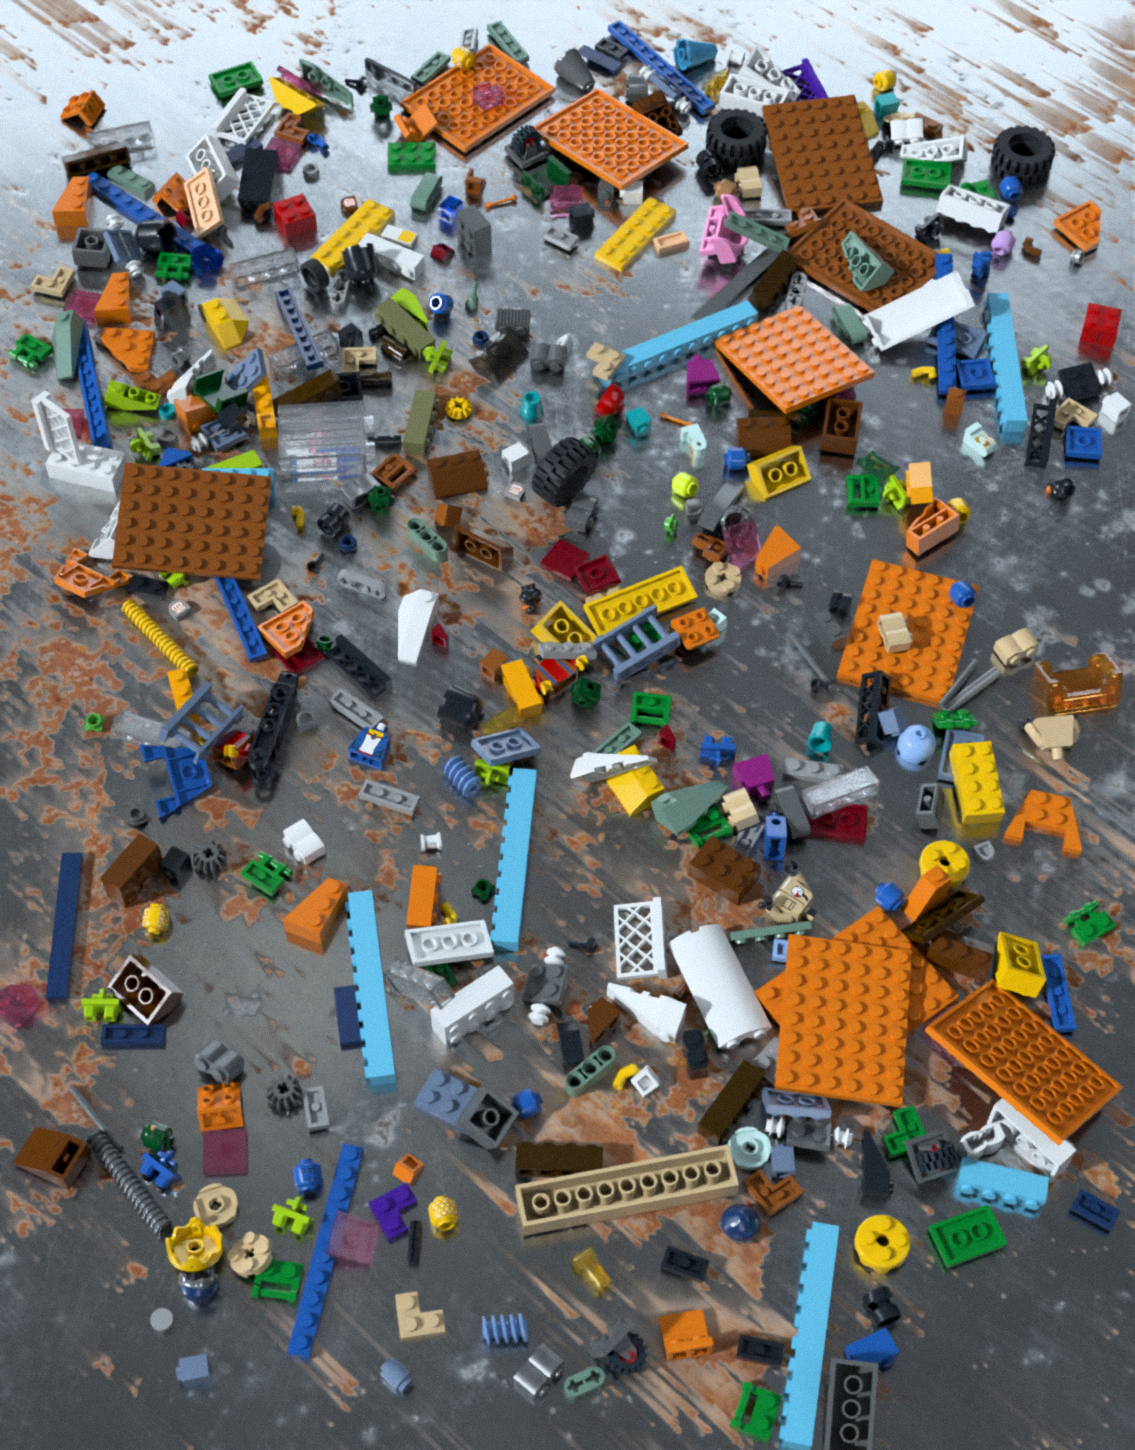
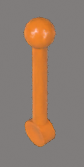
M512 195L509 198L499 200L493 203L486 202L485 208L490 209L494 205H498L511 200L516 201L517 196Z
M665 412L660 413V419L662 420L668 419L686 426L693 425V422H685L667 416Z

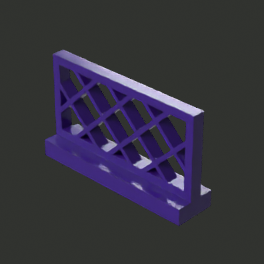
M808 58L802 59V64L781 71L786 77L797 79L795 85L802 89L796 101H800L801 98L807 100L829 98ZM801 70L800 75L793 74L794 72ZM800 81L807 82L805 85L799 84ZM805 91L812 92L811 95H806L804 93Z

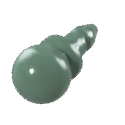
M476 280L473 281L470 295H467L465 307L469 311H475L478 308L479 297L476 296L478 289Z

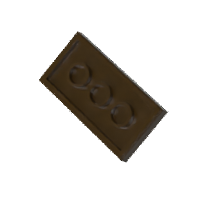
M958 890L901 931L909 940L925 944L983 904L985 899L983 895Z

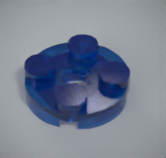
M210 243L196 246L190 256L192 267L202 274L207 272L210 273L209 275H214L222 269L224 255L212 247Z

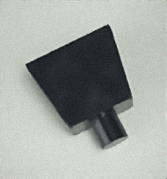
M164 291L162 294L163 298L154 303V323L163 332L191 318L184 301L176 292Z

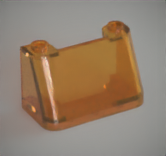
M1107 652L1091 655L1088 659V666L1085 668L1053 672V667L1048 661L1034 662V674L1046 708L1053 715L1116 706L1121 701L1123 672Z

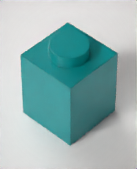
M893 92L875 97L874 109L880 118L887 114L898 112L900 101Z
M642 406L626 412V425L636 438L651 432L652 419Z

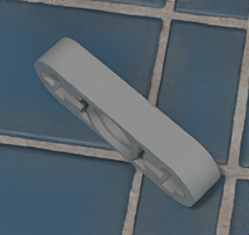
M340 269L336 272L330 304L336 310L345 307L351 280L347 275L346 269ZM340 287L345 288V290L338 291L336 289Z
M796 272L792 275L786 301L787 310L802 305L807 276L802 272ZM797 290V291H800L801 293H800V294H794L792 291Z
M342 569L337 576V581L341 585L379 599H383L389 591L385 583L347 569Z

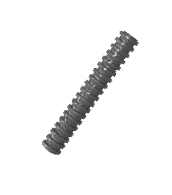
M103 1130L92 1132L86 1140L87 1144L94 1150V1153L101 1160L102 1164L105 1165L106 1169L109 1170V1173L113 1174V1178L124 1189L125 1194H128V1198L132 1199V1203L136 1204V1208L147 1219L148 1224H151V1228L155 1229V1233L158 1235L169 1230L173 1223L172 1220L168 1219V1215L161 1209L160 1204H157L156 1199H153V1195L149 1193L148 1189H145V1185L141 1184V1180L134 1174L133 1169H130L129 1164H126V1160L115 1149V1146L111 1144Z

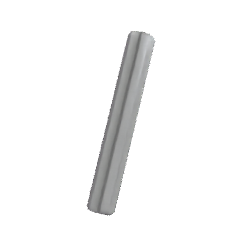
M997 667L990 669L955 695L943 710L950 712L956 710L1000 677V670Z

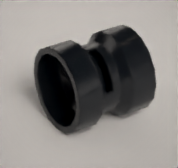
M835 589L829 607L841 608V611L848 612L853 595L849 593L843 594L840 590Z

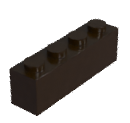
M124 140L61 157L65 172L69 178L131 162L128 147Z
M782 249L746 300L761 311L766 306L770 307L775 300L773 296L777 297L782 291L780 286H785L789 281L788 275L792 276L797 270L795 265L799 260Z
M330 369L273 399L275 417L285 425L342 395L340 378Z
M743 1060L699 1121L697 1133L717 1146L722 1140L726 1141L732 1132L730 1129L733 1124L737 1125L742 1119V1112L745 1107L749 1109L752 1105L755 1093H760L762 1087L764 1088L766 1084L764 1081L765 1072L748 1061Z
M525 1141L516 1145L515 1176L555 1178L603 1168V1147H599L596 1144L577 1146L573 1143L556 1145L551 1142L534 1144L533 1142Z

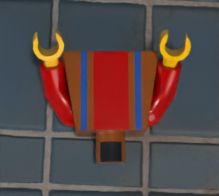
M538 654L533 660L536 664L533 676L536 682V690L542 692L543 695L547 694L550 699L578 680V669L584 670V665L590 664L587 657L582 655L577 659H542L541 655Z
M251 729L245 734L241 731L233 730L223 736L211 748L216 761L238 770L248 761V753L256 731ZM197 734V742L203 746L207 740Z

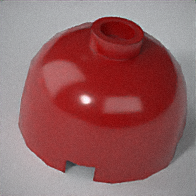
M611 382L593 411L601 416L620 414L626 406L623 404L625 400L623 390Z

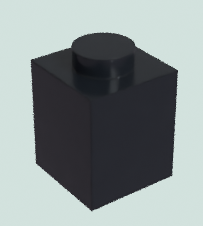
M588 202L569 206V219L574 229L593 225L595 212Z
M352 322L338 330L341 347H363L362 331Z
M233 401L217 415L221 420L219 424L225 431L229 429L232 433L248 420L246 415Z
M172 846L159 865L162 875L166 879H173L179 882L192 865L190 854Z

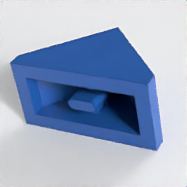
M167 447L158 466L177 467V463L183 464L184 461L187 464L190 462L194 464L193 455L189 451Z

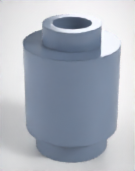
M389 1358L380 1368L382 1370L380 1375L396 1391L399 1390L401 1393L414 1381V1378L411 1376L412 1373L397 1358L393 1360Z

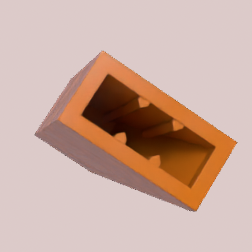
M776 525L756 557L755 569L757 573L766 580L800 559L801 547L780 526Z
M936 865L922 875L902 905L901 910L912 922L945 900L951 878L939 865Z

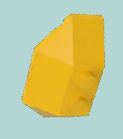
M270 76L269 78L276 102L280 103L281 107L293 111V114L300 116L309 115L326 105L281 77Z
M214 298L198 304L199 310L226 351L242 345L249 320L235 299Z

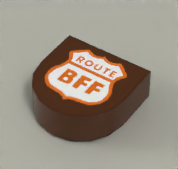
M355 196L345 197L341 200V209L344 212H356L358 210Z

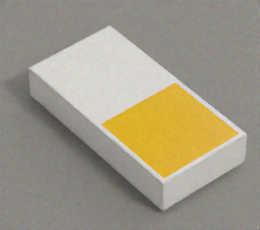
M387 225L381 234V238L404 247L412 248L418 238V233Z

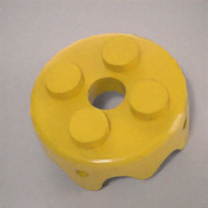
M939 840L932 842L923 850L918 865H920L921 877L933 867L939 865L951 878L949 887L957 888L967 879L970 860L967 852L958 844ZM947 860L950 865L944 866L940 861Z
M875 1215L864 1220L856 1232L853 1248L856 1249L861 1263L874 1269L878 1274H885L891 1269L901 1267L907 1259L911 1246L910 1236L905 1226L899 1220L887 1215ZM884 1237L888 1240L889 1245L885 1247L880 1246L877 1243V1239Z
M196 1216L192 1217L187 1225L176 1226L172 1237L165 1239L167 1254L171 1264L186 1272H197L211 1267L220 1259L224 1248L222 1233H220L218 1227L215 1224L207 1226ZM193 1247H194V1248H199V1247H200L199 1250H196V1251H192V1250H191Z

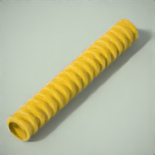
M130 599L123 604L122 612L178 669L186 667L188 678L193 677L198 672L199 666L160 628L135 600Z

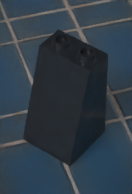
M245 149L238 192L240 208L257 209L258 206L269 200L274 203L282 172L278 150Z

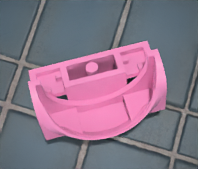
M721 194L723 205L709 207L699 253L701 256L717 254L720 264L737 261V256H741V251L744 249L749 238L724 227L725 218L727 220L730 211L744 217L746 215L737 197Z

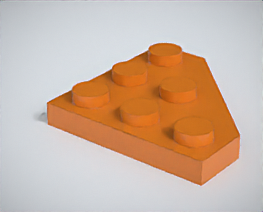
M1089 200L1054 219L1053 225L1087 253L1099 245L1101 209Z
M104 327L101 342L105 348L112 352V355L120 362H123L130 372L142 373L145 370L149 371L156 336L155 331Z
M303 600L258 625L257 629L287 659L302 650L315 613L313 608Z

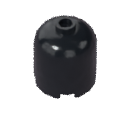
M167 219L143 220L138 224L135 231V239L137 245L142 250L171 253L176 247L174 237H177V230L173 222H169Z
M366 243L367 247H360L358 244L345 248V251H341L347 275L351 281L367 285L371 283L370 280H373L378 275L379 268L373 243Z
M450 685L444 695V698H446L444 706H439L437 718L465 730L472 729L477 722L481 723L484 719L483 701L477 695L461 687Z

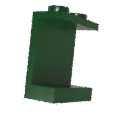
M550 155L547 157V167L541 171L530 175L525 170H522L521 182L524 187H527L534 196L542 201L572 185V172L557 158Z
M223 368L195 377L192 390L218 414L232 401L238 407L246 405L249 393L245 387L233 391L222 381Z

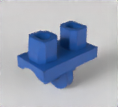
M974 252L971 277L981 280L983 275H989L990 263L993 259L991 252Z
M705 736L703 743H701L700 758H708V761H715V766L720 767V761L727 762L728 759H735L736 744H733L732 737L722 738V743H714V737Z
M160 1150L157 1156L161 1159H158L153 1154L149 1155L144 1152L141 1157L144 1159V1162L139 1171L151 1178L153 1173L158 1170L160 1174L154 1181L155 1184L166 1189L173 1181L178 1182L181 1176L168 1166L170 1165L174 1168L177 1165V1162L173 1160L175 1152L168 1150L164 1153Z

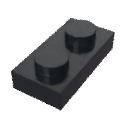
M605 37L595 44V50L618 61L623 60L629 52V49Z
M133 575L127 587L128 594L163 601L169 585L165 581Z
M668 1246L660 1269L703 1283L710 1260Z
M740 1334L736 1359L781 1368L785 1344Z

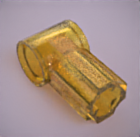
M587 1246L570 1258L576 1272L584 1276L596 1294L607 1289L612 1283L599 1264L596 1253L590 1246Z

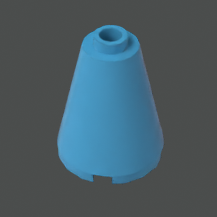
M685 38L678 39L675 42L677 46L673 49L674 61L676 65H679L680 70H687L710 61L718 53L714 43Z

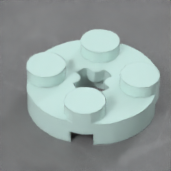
M754 1127L740 1128L734 1132V1135L728 1142L733 1163L737 1169L752 1171L767 1164L771 1153V1143L769 1138L759 1132L758 1129ZM747 1144H750V1147L755 1148V1150H753L752 1153L744 1151Z

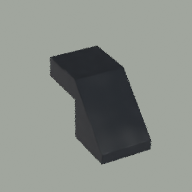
M577 1020L556 1023L563 1064L584 1061Z

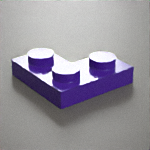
M406 1182L370 1201L368 1204L390 1242L409 1232L400 1212L418 1202Z

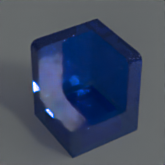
M449 195L438 206L439 218L453 224L457 220V212L463 210V201Z

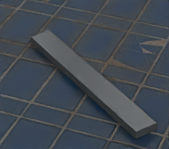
M767 247L691 316V321L695 322L725 310L766 273L779 253Z

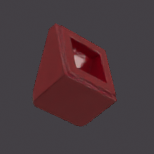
M179 209L175 220L180 227L186 228L193 225L190 210Z
M444 243L435 244L432 247L430 256L443 263L455 253V250Z
M437 623L431 631L432 643L448 650L449 637L440 623Z
M666 724L659 732L658 744L675 752L677 740L669 725Z

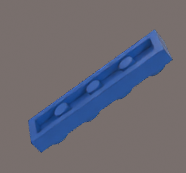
M1061 954L1041 955L1046 976L1044 986L1053 1029L1058 1033L1075 1032L1076 1023Z

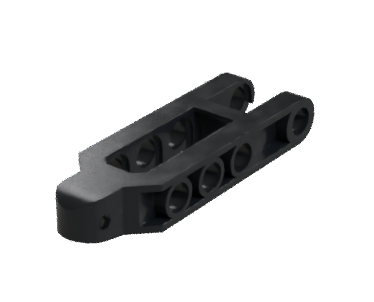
M282 670L277 682L272 686L248 753V763L252 768L251 778L255 785L264 786L272 778L296 708L298 673ZM259 773L266 774L264 778L256 777Z

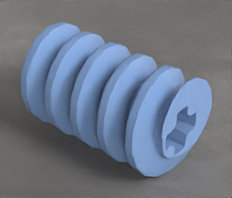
M457 755L443 764L441 770L458 787V790L463 793L464 797H471L479 791L481 777L476 776L475 771H471L472 767L467 766V761L463 760L461 755Z
M518 1313L516 1320H514L512 1314H509L507 1321H505L503 1315H500L498 1322H496L494 1315H491L489 1322H487L485 1316H482L483 1340L486 1339L488 1345H491L493 1338H495L497 1345L500 1344L502 1337H504L506 1344H509L511 1337H513L515 1343H518L520 1336H522L524 1342L528 1341L527 1315L524 1320L521 1313Z

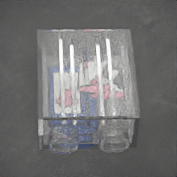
M363 400L278 405L279 465L282 482L350 479L367 473V463H376L375 441L366 442V436L375 435L374 414L364 415Z

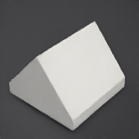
M570 333L561 337L557 342L558 345L567 347V356L573 346Z

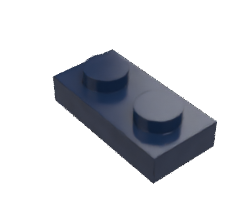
M1080 1189L1070 1209L1108 1231H1111L1121 1210Z

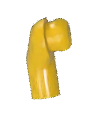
M922 366L911 370L913 378L928 374L930 379L938 376L935 367Z
M292 506L291 515L296 516L295 527L302 529L304 528L305 512L301 506Z
M629 1064L620 1069L612 1086L622 1090L626 1079L630 1076L634 1077L641 1069L636 1064Z

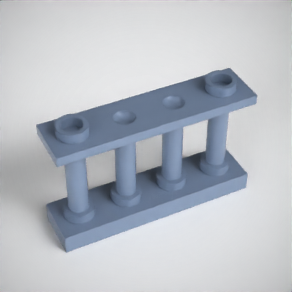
M655 604L651 607H646L638 615L608 633L598 636L592 642L596 652L598 653L603 650L614 664L613 674L618 683L681 645L680 635L676 631L668 634L656 619L658 612ZM650 622L662 639L652 643L640 627L644 623ZM632 631L636 633L646 646V649L640 653L636 652L624 637ZM619 641L631 658L621 662L609 645Z
M208 681L161 727L158 737L164 743L169 738L174 737L196 753L193 763L196 765L201 759L205 760L208 757L210 749L234 724H238L244 716L242 714L244 708L242 704L233 711L214 698L211 693L213 685ZM208 702L229 716V718L223 723L202 709L201 704ZM192 713L199 715L218 728L213 735L191 721L190 715ZM181 725L186 726L207 741L201 747L180 733L178 728Z

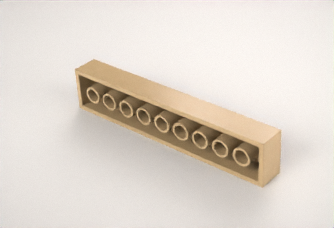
M728 1144L515 1185V1196L523 1235L526 1236L737 1195L739 1182Z

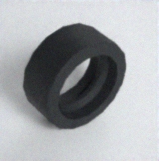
M311 258L301 264V275L311 290L319 292L329 286V276L321 262Z

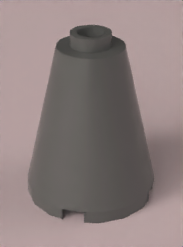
M576 48L564 52L565 56L563 58L559 57L554 65L556 74L584 92L591 91L595 86V80L580 52Z

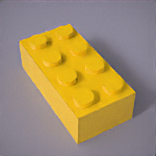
M992 742L953 744L949 752L952 774L954 775V785L962 825L1001 822L1005 809Z

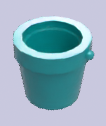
M529 391L524 394L521 409L519 410L524 418L535 420L542 416L545 408L542 406L540 395L535 391Z
M819 721L814 724L811 734L808 736L807 745L814 752L826 753L832 748V726L827 722Z

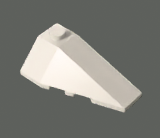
M755 45L737 75L789 89V102H795L801 90L789 77H786L781 72V67L774 64L771 60L772 57L767 52Z
M965 136L901 145L900 152L901 158L946 163L967 161L968 156Z
M209 350L168 390L167 399H169V403L174 405L173 400L175 399L184 400L189 395L197 396L192 391L194 379L211 371L215 364L213 350Z
M120 502L111 514V520L101 530L103 532L102 536L94 541L88 554L90 557L113 559Z
M420 589L404 596L398 610V660L417 664L439 609V593Z
M587 752L583 754V757L575 760L570 776L571 779L593 783L656 763L657 758L643 755Z
M608 983V997L662 1041L676 1042L685 1022L687 1004L660 995V998L651 997L650 992L643 991L640 994L635 993L630 987Z

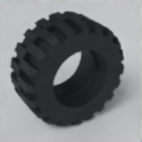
M726 109V111H721L714 115L708 123L706 149H712L723 166L728 165L731 168L733 166L738 168L747 167L759 161L764 155L767 142L766 124L760 116L746 109ZM730 137H740L743 139H733Z
M1017 125L1014 128L1009 127L1003 130L995 139L991 156L992 168L1000 178L1007 176L1018 177L1022 185L1028 183L1030 185L1035 184L1036 181L1040 182L1051 171L1055 156L1054 142L1049 135H1046L1042 130L1039 131L1036 127L1031 128L1027 125L1021 127V125Z
M566 437L560 440L558 444H555L546 453V456L542 458L539 466H537L531 483L533 491L553 507H561L570 503L577 492L584 489L594 473V468L597 464L595 452L575 437Z

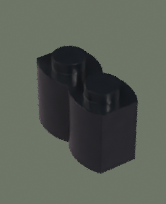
M700 1029L684 1031L682 1053L686 1059L687 1075L691 1080L706 1078L708 1055L704 1049V1036Z

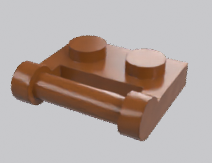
M393 453L370 474L382 486L392 488V494L398 491V487L411 476H415L418 470L414 465ZM403 469L407 470L396 481L391 482Z

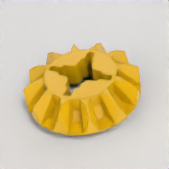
M458 396L454 399L450 398L445 405L446 414L454 419L468 417L473 409L470 399L466 400L464 396L462 398Z

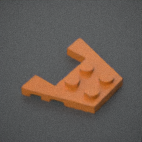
M73 548L72 554L67 557L65 565H62L56 574L54 583L78 596L86 598L129 584L133 575L119 569L109 577L104 576L82 565L88 560V554Z
M1031 790L1005 831L1004 838L1021 842L1025 825L1064 833L1065 838L1062 851L1080 855L1082 846L1071 798Z

